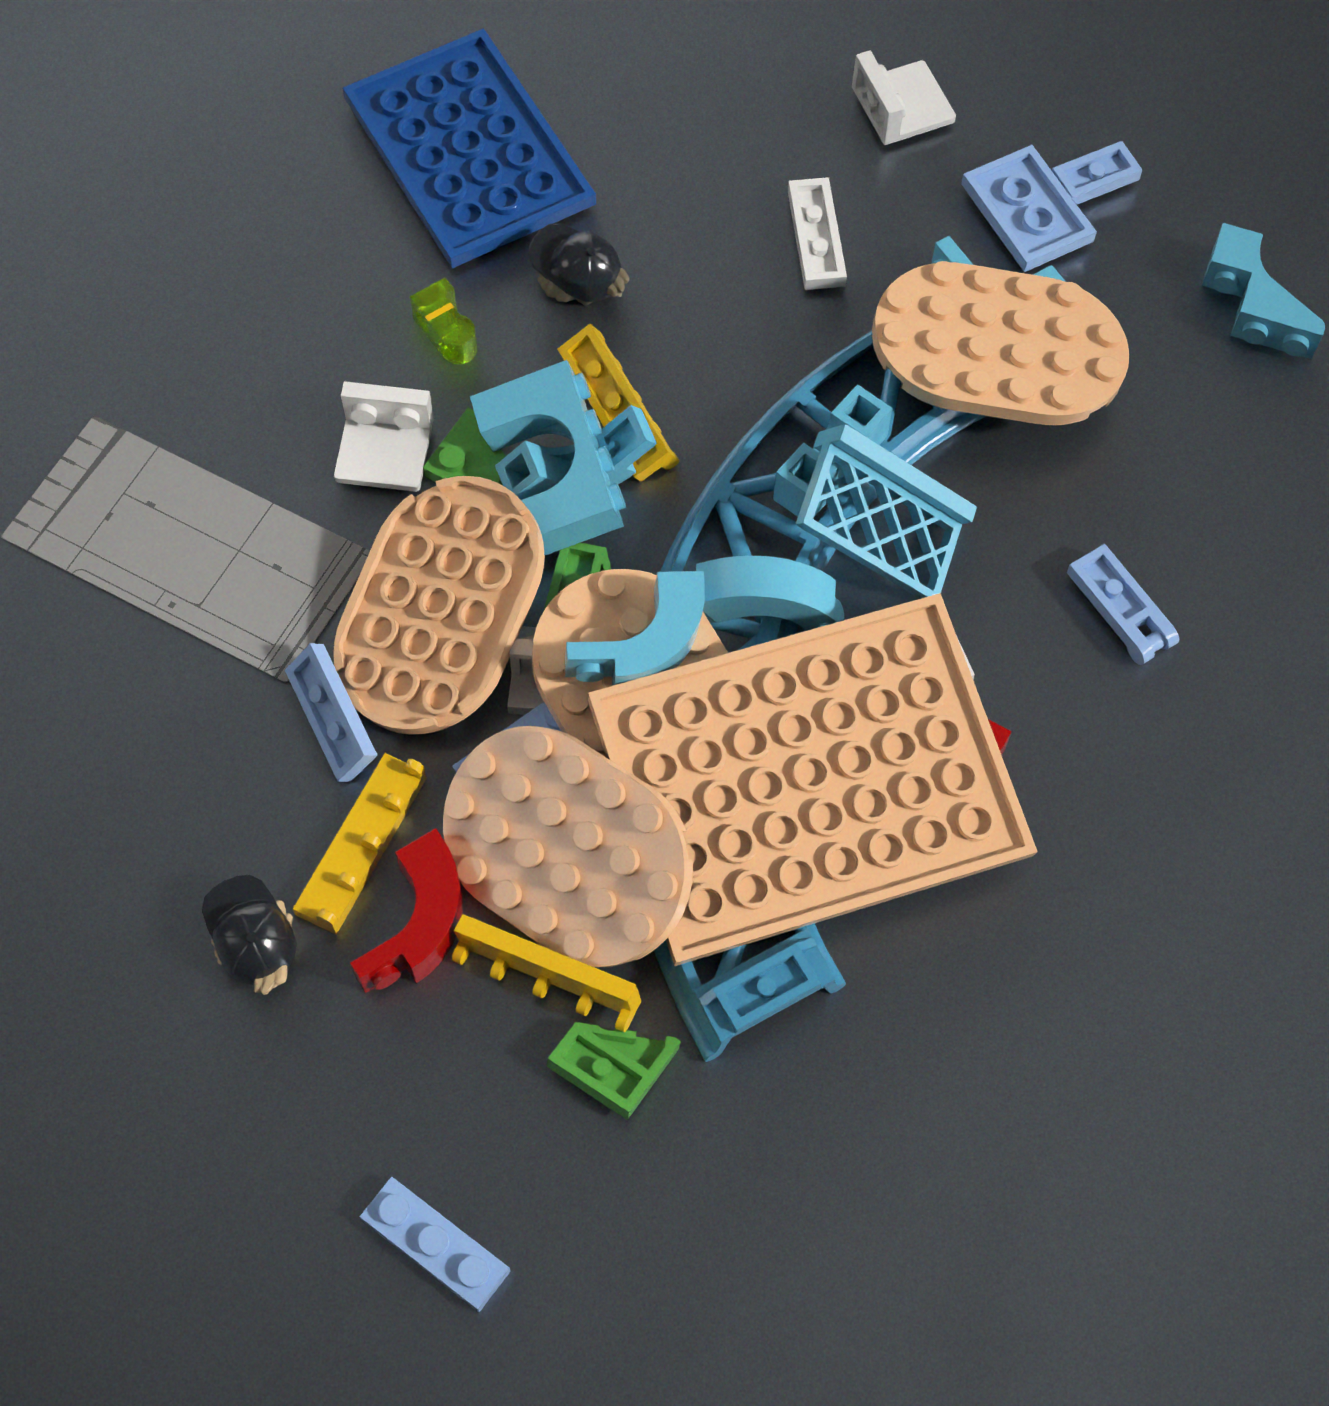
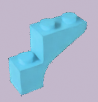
M1223 223L1213 247L1202 286L1215 289L1221 293L1242 297L1230 336L1243 339L1251 344H1260L1281 350L1292 356L1312 359L1323 337L1325 323L1266 272L1260 257V245L1263 234Z

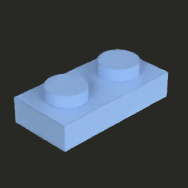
M1123 141L1053 167L1052 172L1078 205L1138 181L1142 168Z

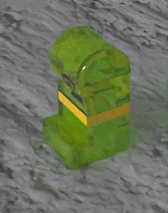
M446 277L410 296L413 319L438 352L448 362L453 364L470 362L477 353L475 326L470 318L458 313L455 291Z

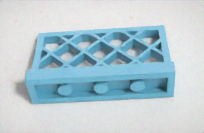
M846 424L818 432L813 448L820 451L795 525L920 599L941 593L962 524L973 521L977 506ZM832 461L842 467L847 482L846 485L836 489L829 473ZM866 482L875 487L880 501V505L868 509L861 488V484ZM849 490L857 514L845 519L837 494ZM826 499L834 523L827 527L813 519L818 502ZM902 503L908 507L913 525L901 529L894 505ZM883 510L890 534L878 539L871 515ZM857 520H860L867 544L861 547L853 543L847 526ZM931 523H935L945 530L940 547L935 549L926 526ZM916 531L923 554L911 558L904 537L905 534ZM893 540L901 563L894 567L886 562L881 547L882 544ZM924 560L930 573L927 587L919 582L914 567L915 564Z

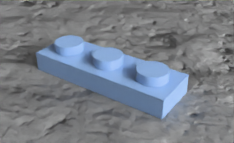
M310 643L285 669V672L337 782H351L378 755L324 644Z
M392 1176L359 1216L361 1221L478 1313L511 1272L506 1264Z

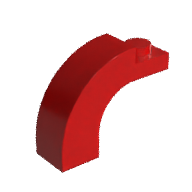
M436 828L395 852L399 869L416 894L415 909L407 925L398 934L350 962L354 975L365 993L373 988L381 990L390 986L401 976L400 972L406 968L414 981L418 983L442 962L456 939L454 929L462 916V891L452 853Z

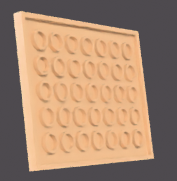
M941 593L588 692L587 699L606 758L658 791L675 809L686 832H683L687 846L688 860H693V877L690 896L684 913L673 932L666 939L674 966L1026 859L1038 852Z

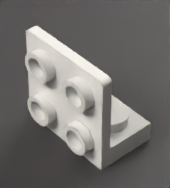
M871 50L856 55L852 89L884 145L955 122L956 114L925 61L920 60L887 71L884 65L878 64Z
M344 381L341 400L346 421L334 472L335 481L344 484L419 491L434 422L430 391Z

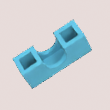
M857 384L831 412L827 429L846 424L880 445L888 436L893 408ZM804 442L776 472L773 495L774 501L797 517L820 451L815 448L812 449ZM832 461L829 473L836 489L846 483L842 467ZM826 499L818 502L814 517L827 504Z

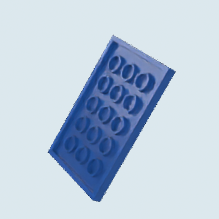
M484 28L343 87L344 99L451 268H455L538 231L548 224L556 223L596 205V193Z

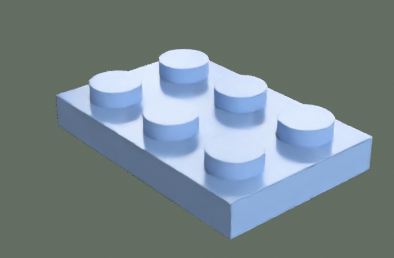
M1033 145L963 174L961 185L1024 272L1094 242L1097 231Z

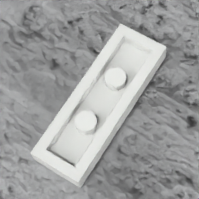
M829 177L789 181L788 196L805 290L846 287L847 274Z

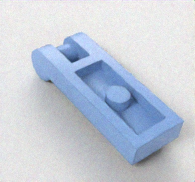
M1106 544L1101 545L1069 565L1067 574L1124 642L1130 657L1135 663L1143 665L1154 658V652L1159 649L1168 650L1179 642V635L1174 626ZM1144 624L1151 630V634L1146 637L1138 629Z

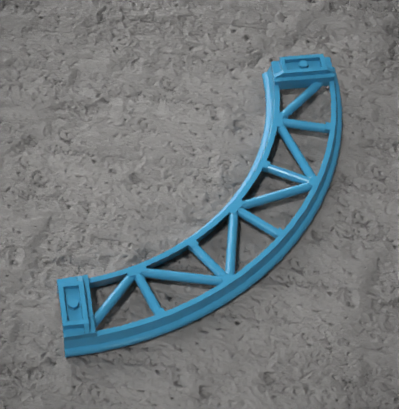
M872 330L835 353L801 379L770 407L741 438L715 471L690 509L668 551L660 572L683 571L691 549L714 505H716L733 556H752L738 519L737 511L804 544L796 561L821 571L824 570L836 550L834 547L796 526L795 520L748 498L749 496L774 491L776 473L730 483V480L755 448L796 407L824 429H827L831 411L819 403L812 392L843 368L874 349ZM889 368L886 369L880 400L892 407L893 410L888 436L880 446L910 465H913L926 453L957 432L986 417L985 415L954 411L932 405V410L918 418L890 440L901 381ZM866 482L861 484V488L869 507L878 495L875 487ZM847 490L839 493L837 497L845 519L856 515L857 511L850 491ZM829 508L818 521L826 527L834 524ZM855 522L847 525L849 530L852 528ZM704 613L714 630L750 638L738 650L794 635L799 626L790 620L773 616H755L756 622L737 618L717 623ZM815 923L795 929L796 934L742 964L740 962L746 945L724 951L714 979L703 985L699 980L692 961L674 966L666 940L654 950L677 1009L705 1062L717 1058L734 1036L823 987L832 994L846 985L845 980L826 949Z

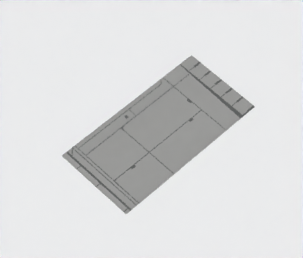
M93 416L1 535L3 539L283 682H288L289 680L285 669L310 643L316 641L359 578L370 552L97 416Z

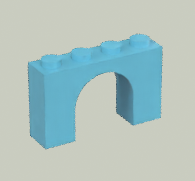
M567 360L470 396L479 431L493 452L543 434L561 435L574 442V459L565 477L554 487L521 500L533 514L539 525L544 543V555L624 527L619 510L626 508L625 501L618 484L614 483L611 485L608 472L614 471V466L606 446L599 447L596 436L603 432L594 409L587 410L585 399L591 397L589 387L583 373L575 375Z

